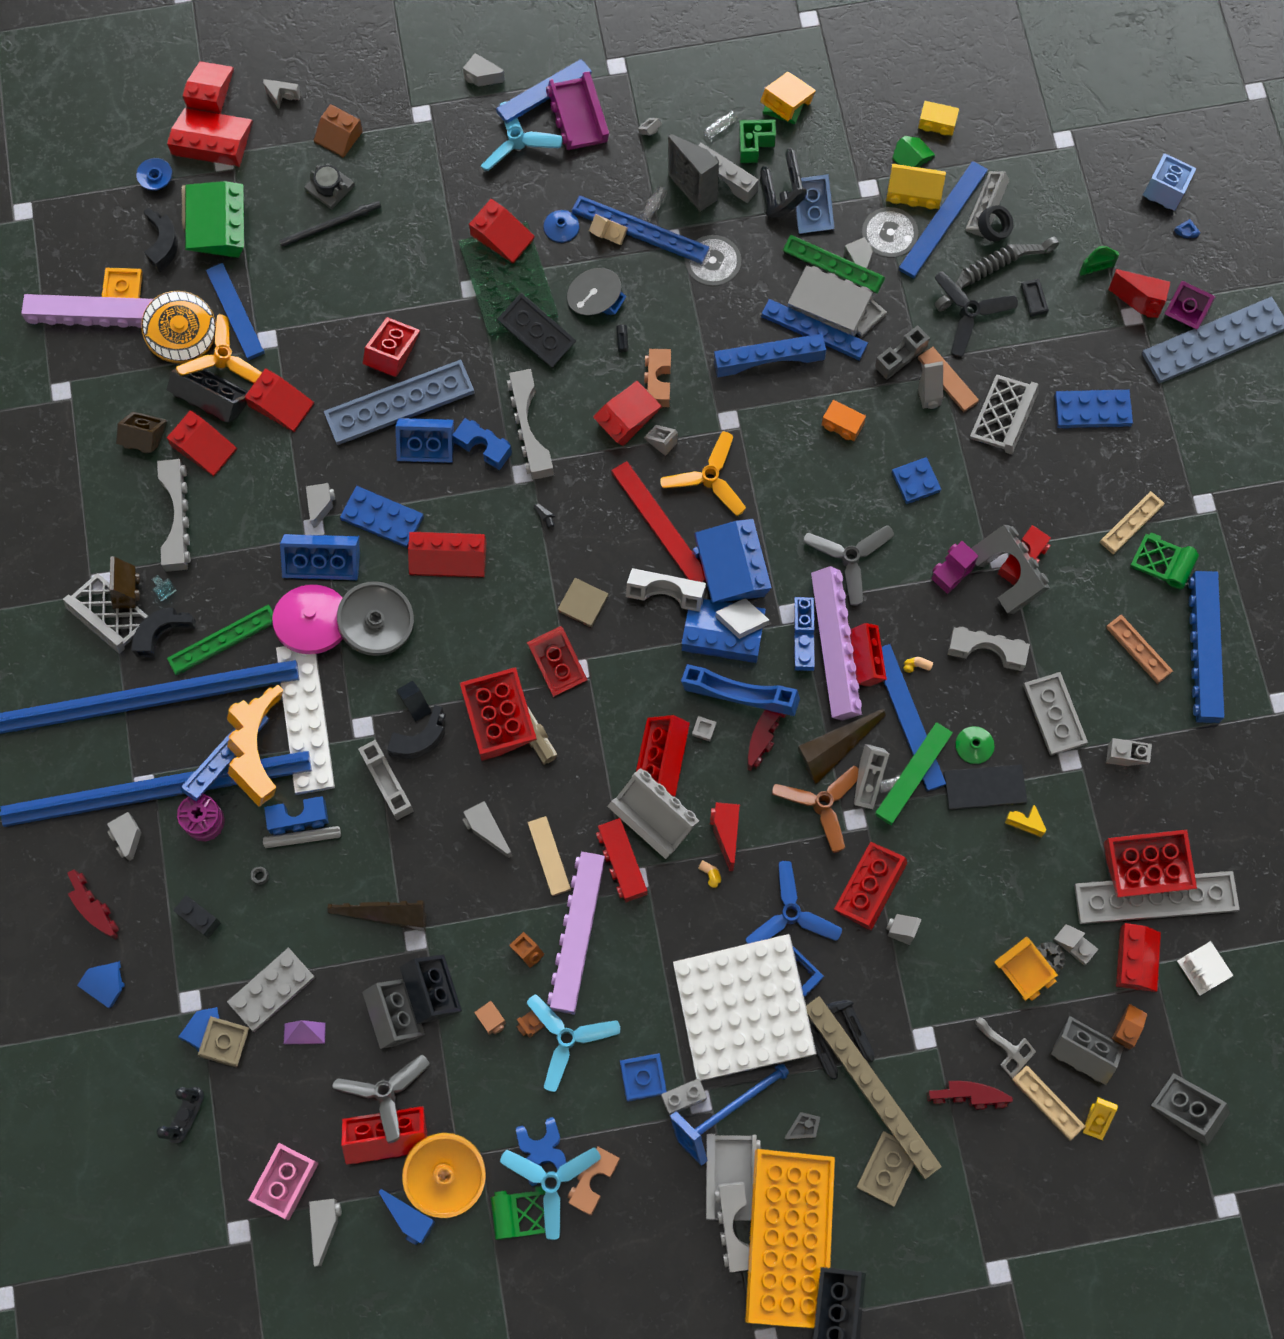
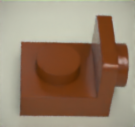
M525 932L509 945L530 968L544 956L539 946Z
M532 1010L522 1018L519 1017L517 1019L519 1025L516 1027L523 1036L527 1034L529 1038L545 1027Z

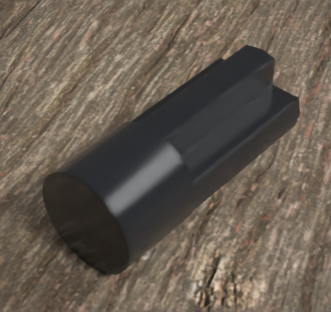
M618 325L616 327L619 352H627V326Z

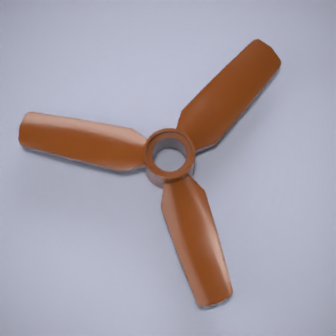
M852 766L833 782L827 791H822L817 796L808 791L779 784L774 785L772 789L773 795L806 806H813L815 812L821 815L820 821L832 852H839L845 848L837 815L831 807L834 801L840 800L857 782L859 768ZM819 801H825L828 805H822Z

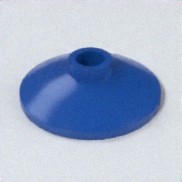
M151 158L144 161L138 167L136 173L137 180L145 189L159 190L170 182L172 169L165 160Z
M566 210L554 211L544 221L546 236L555 242H568L579 231L577 217Z

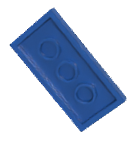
M1130 390L1055 392L1058 428L1132 426L1133 424Z
M359 486L355 487L340 516V519L344 522L406 548L409 545V532H416L424 518L423 513Z

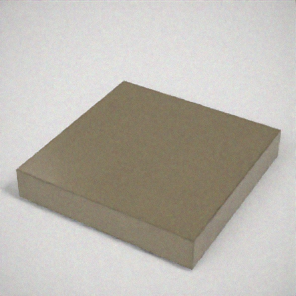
M574 578L558 608V612L592 628L609 594Z
M210 1016L197 1056L237 1068L249 1027Z

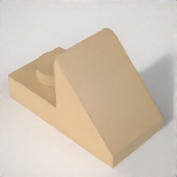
M595 214L589 229L596 236L608 239L619 245H622L628 230L627 227Z

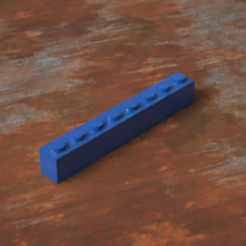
M1195 571L1188 580V587L1191 589L1189 606L1192 607L1190 624L1193 625V631L1190 634V641L1193 643L1191 660L1194 661L1192 679H1195L1192 696L1195 697L1196 702L1193 706V715L1196 716V722L1220 723L1224 719L1218 572Z

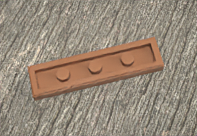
M931 347L918 357L923 366L924 364L943 361V389L963 412H966L979 402V399L934 347Z
M1122 615L1106 626L1107 630L1157 684L1173 672Z

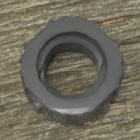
M261 866L254 867L250 873L251 880L256 885H263L269 879L268 871ZM258 872H263L264 874L261 880H257L255 877Z

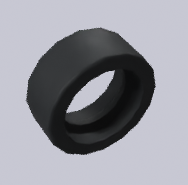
M991 206L985 209L978 218L979 231L988 241H1000L1008 237L1013 230L1014 221L1012 215L1004 206ZM991 214H995L1000 219L1002 224L1001 233H997L991 227Z

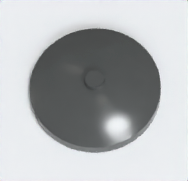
M366 582L359 584L344 595L338 607L337 627L340 635L350 647L363 654L380 656L396 651L407 641L413 628L414 615L409 600L400 590L387 583Z

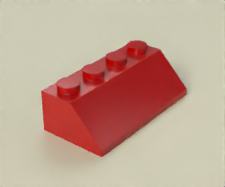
M409 532V575L484 578L487 545L485 534Z
M675 715L650 717L646 721L636 771L640 768L647 771L658 784L663 785L666 791L675 797L690 723Z
M424 1107L396 1110L400 1139L394 1143L387 1142L380 1113L342 1119V1149L346 1165L408 1155L417 1143L427 1137Z

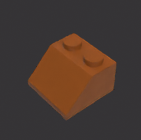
M330 104L320 118L314 142L344 158L363 132L361 122L358 118Z

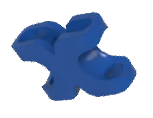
M553 1117L546 1120V1135L541 1140L530 1139L524 1126L516 1127L520 1149L526 1154H531L526 1159L539 1166L545 1162H551L556 1166L557 1171L560 1166L566 1163L564 1153L559 1149H554L560 1142V1135ZM528 1180L531 1186H534V1185H537V1184H538V1183H533V1182H531L530 1180Z

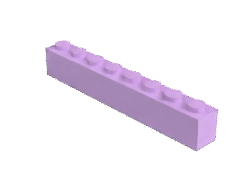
M24 294L21 314L25 321L31 324L47 323L54 325L56 323H63L66 325L82 324L84 326L101 325L104 327L116 325L119 327L136 326L142 328L144 311L153 299Z
M829 566L815 571L811 575L832 718L843 721L862 715V703L859 699V684L855 673L856 665L853 659L854 649L850 639L851 629L848 625V610L845 605L846 595L842 584L843 576L840 570Z
M581 852V856L576 858L575 868L578 869L577 876L572 877L571 888H574L573 895L568 897L567 907H570L569 915L565 914L563 926H566L565 934L561 933L559 945L562 946L561 953H557L555 965H558L557 973H553L551 982L554 985L553 993L549 992L547 1002L552 1011L575 1015L605 864V856Z

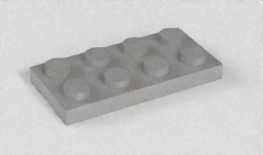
M1061 672L1023 684L1050 756L1087 745L1088 741Z
M288 947L227 1002L249 1028L255 1032L315 977Z

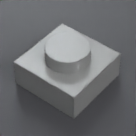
M649 118L637 129L640 134L653 135L662 123L659 118Z
M698 716L692 736L711 741L717 722Z

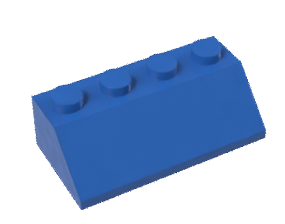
M284 534L280 542L282 578L358 579L360 558L359 536Z

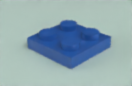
M927 457L892 469L893 477L906 504L941 492V487Z

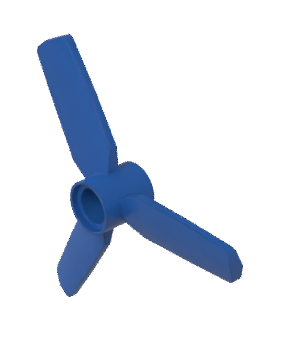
M790 861L779 862L781 900L785 905L782 914L773 916L746 938L747 944L770 939L783 930L786 924H794L796 922L804 929L837 941L842 933L841 927L810 912H801L800 907L795 904L797 892L792 863ZM793 909L797 915L794 918H790L786 915V911Z

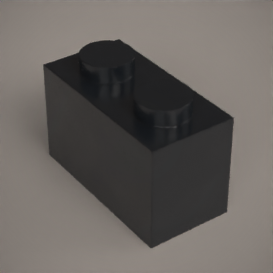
M187 895L173 910L208 939L221 924L217 918Z

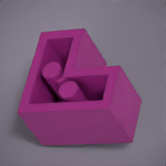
M963 541L958 545H952L948 550L949 554L945 558L946 561L943 564L938 563L932 570L933 575L931 579L947 594L974 569L979 557Z

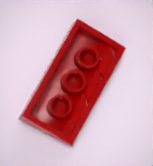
M870 842L834 910L851 921L872 930L908 863L906 857Z

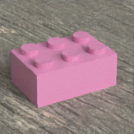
M278 1143L249 1201L286 1220H290L319 1163Z

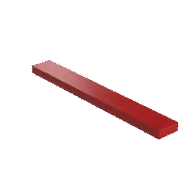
M626 461L611 470L613 476L688 580L706 582L702 565L630 464Z

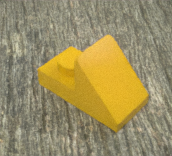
M1035 805L1031 808L1028 818L1018 811H1010L1007 815L1005 823L1039 837H1042L1046 832L1045 825Z
M1097 1098L1096 1103L1091 1105L1083 1133L1103 1140L1118 1105Z

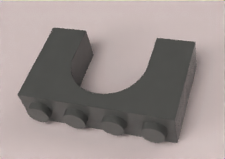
M1003 525L971 549L979 556L976 562L978 567H985L1006 553H1010L1018 559L1021 566V575L1018 582L997 597L1006 612L1014 614L1049 590L1050 587L1047 584L1049 580L1046 575L1038 570L1037 567L1039 565L1037 561L1027 553L1029 551L1028 547L1018 539L1017 536L1019 534L1013 526Z

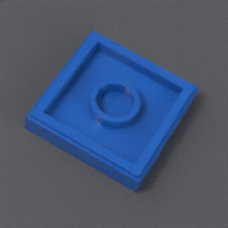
M660 1053L620 1060L627 1102L661 1096V1094L667 1092Z

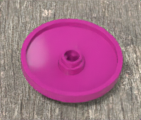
M322 585L300 586L286 593L279 600L273 612V627L279 641L288 649L301 654H318L335 647L343 639L337 627V611L342 596L333 589Z

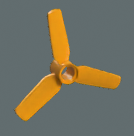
M217 315L214 355H205L176 367L177 373L181 376L214 365L218 368L228 367L230 371L252 383H255L262 373L239 357L231 356V349L229 347V319L224 315Z
M725 431L721 433L708 460L709 465L703 468L702 473L689 472L662 477V488L693 486L703 483L704 486L712 488L717 497L736 516L741 515L746 509L745 505L727 482L719 478V470L723 468L733 436ZM712 474V475H714L715 477L712 478V479H709V478L706 477V475Z

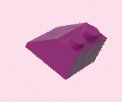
M1181 281L1164 314L1198 330L1216 297Z

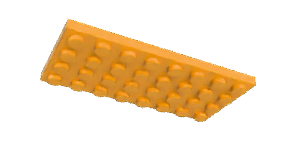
M755 1149L745 1323L804 1328L815 1327L821 1267L830 1268L835 1157Z

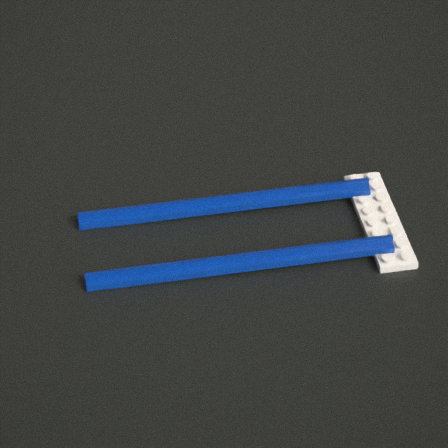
M285 646L276 648L278 663L0 713V734L281 683L290 754L260 759L267 776L271 779L293 775L296 795L335 788L317 654H301ZM229 766L207 790L238 785L228 775ZM195 771L1 806L0 817L2 819V826L6 827L183 795L185 793L180 791L181 786Z

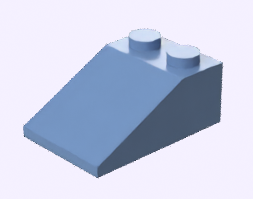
M1164 153L1143 196L1147 197L1150 201L1162 204L1167 209L1175 211L1196 168Z
M829 175L801 178L803 188L807 190V195L795 207L799 234L835 229Z

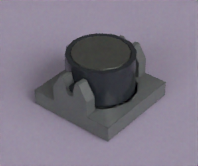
M327 163L324 166L317 165L316 171H311L310 181L304 188L305 191L332 210L355 186V183L336 167Z

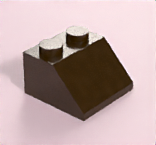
M132 411L117 425L116 444L122 445L127 449L134 448L143 453H151L160 444L167 420Z
M110 557L109 590L112 608H136V601H140V591L136 590V585H140V573H136L134 565L119 558Z

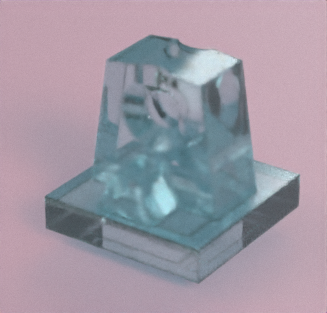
M158 575L152 579L156 585L153 591L160 601H163L177 591L169 579L162 581Z

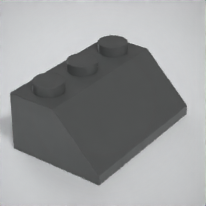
M403 979L376 983L362 992L380 1049L394 1047L425 1035L422 1024H417Z
M1069 1016L1053 1047L1051 1055L1073 1066L1077 1071L1091 1076L1095 1081L1106 1085L1118 1067L1124 1046Z

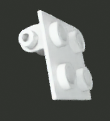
M1211 941L1177 961L1199 996L1233 976Z

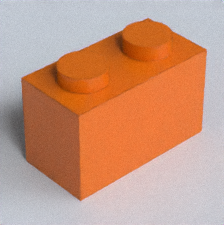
M833 400L823 416L822 426L828 431L840 434L846 440L855 441L865 423L866 416Z

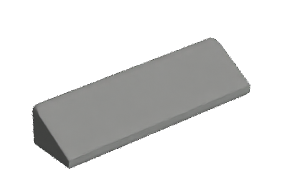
M989 171L965 230L967 232L983 237L979 231L978 218L985 209L994 205H1000L1009 183L1006 172ZM995 214L990 215V224H992Z

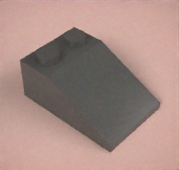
M1174 1073L1151 1105L1152 1108L1188 1135L1207 1146L1230 1114L1226 1102Z

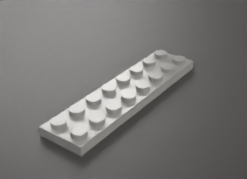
M1233 871L1195 874L1197 889L1117 898L1113 881L1078 883L1074 885L1079 924L1238 912L1240 909Z

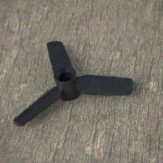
M943 271L935 276V280L953 302L962 307L960 310L962 319L958 323L951 354L961 357L964 355L974 327L973 319L978 314L985 316L1014 309L1018 306V300L1015 295L985 299L979 303L975 300L968 301L967 295ZM967 307H971L974 310V314L969 313Z

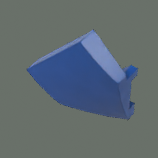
M120 961L89 968L77 986L106 1007H112L122 991L121 987L125 986L121 979Z
M217 1007L196 1011L178 1038L186 1041L199 1052L210 1016L219 1019Z

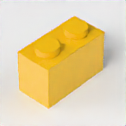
M925 101L918 128L924 131H933L942 135L953 136L959 108Z

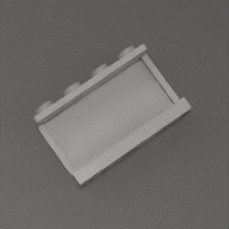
M806 266L788 302V307L855 337L858 331L857 326L869 302L873 300V292L867 287L856 286L850 280H841L835 274H826L818 267Z
M641 768L632 775V778L619 795L607 806L665 859L676 850L699 822L692 811L687 810L676 797H673L666 791L663 785L658 784L647 771Z
M707 1134L706 1220H718V1212L721 1211V1204L716 1203L715 1190H719L718 1185L743 1182L747 1205L736 1213L733 1221H751L755 1149H760V1140H756V1135L726 1136Z

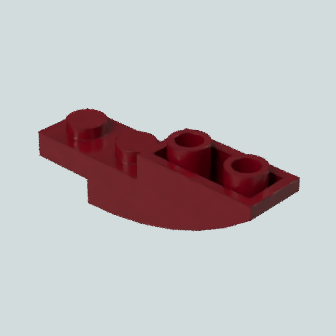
M764 710L755 726L750 741L748 770L751 771L754 767L757 768L763 761L762 755L765 751L769 753L775 744L773 743L774 735L771 733L777 730L779 726L778 721L781 717L785 718L787 714Z
M75 869L68 872L67 874L75 889L68 893L77 910L88 922L105 935L115 940L119 937L116 932L119 929L115 921H111L108 916L111 912L107 904H103L99 900L95 901L91 890H87L85 886L87 880L83 873L79 874Z
M948 1081L946 1083L947 1089L927 1092V1101H933V1104H944L945 1100L962 1103L968 1099L969 1107L975 1106V1110L987 1109V1105H995V1108L1008 1107L1007 1104L1013 1102L1011 1096L996 1088L968 1081Z

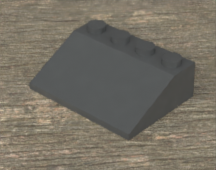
M670 134L668 136V175L701 212L717 201L719 160L716 155H712L707 149Z

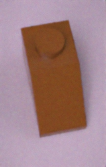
M1128 1004L1112 1040L1129 1050L1133 1048L1144 1028L1147 1013Z

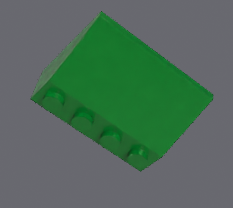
M227 181L187 184L185 186V250L239 258L244 248L243 184Z

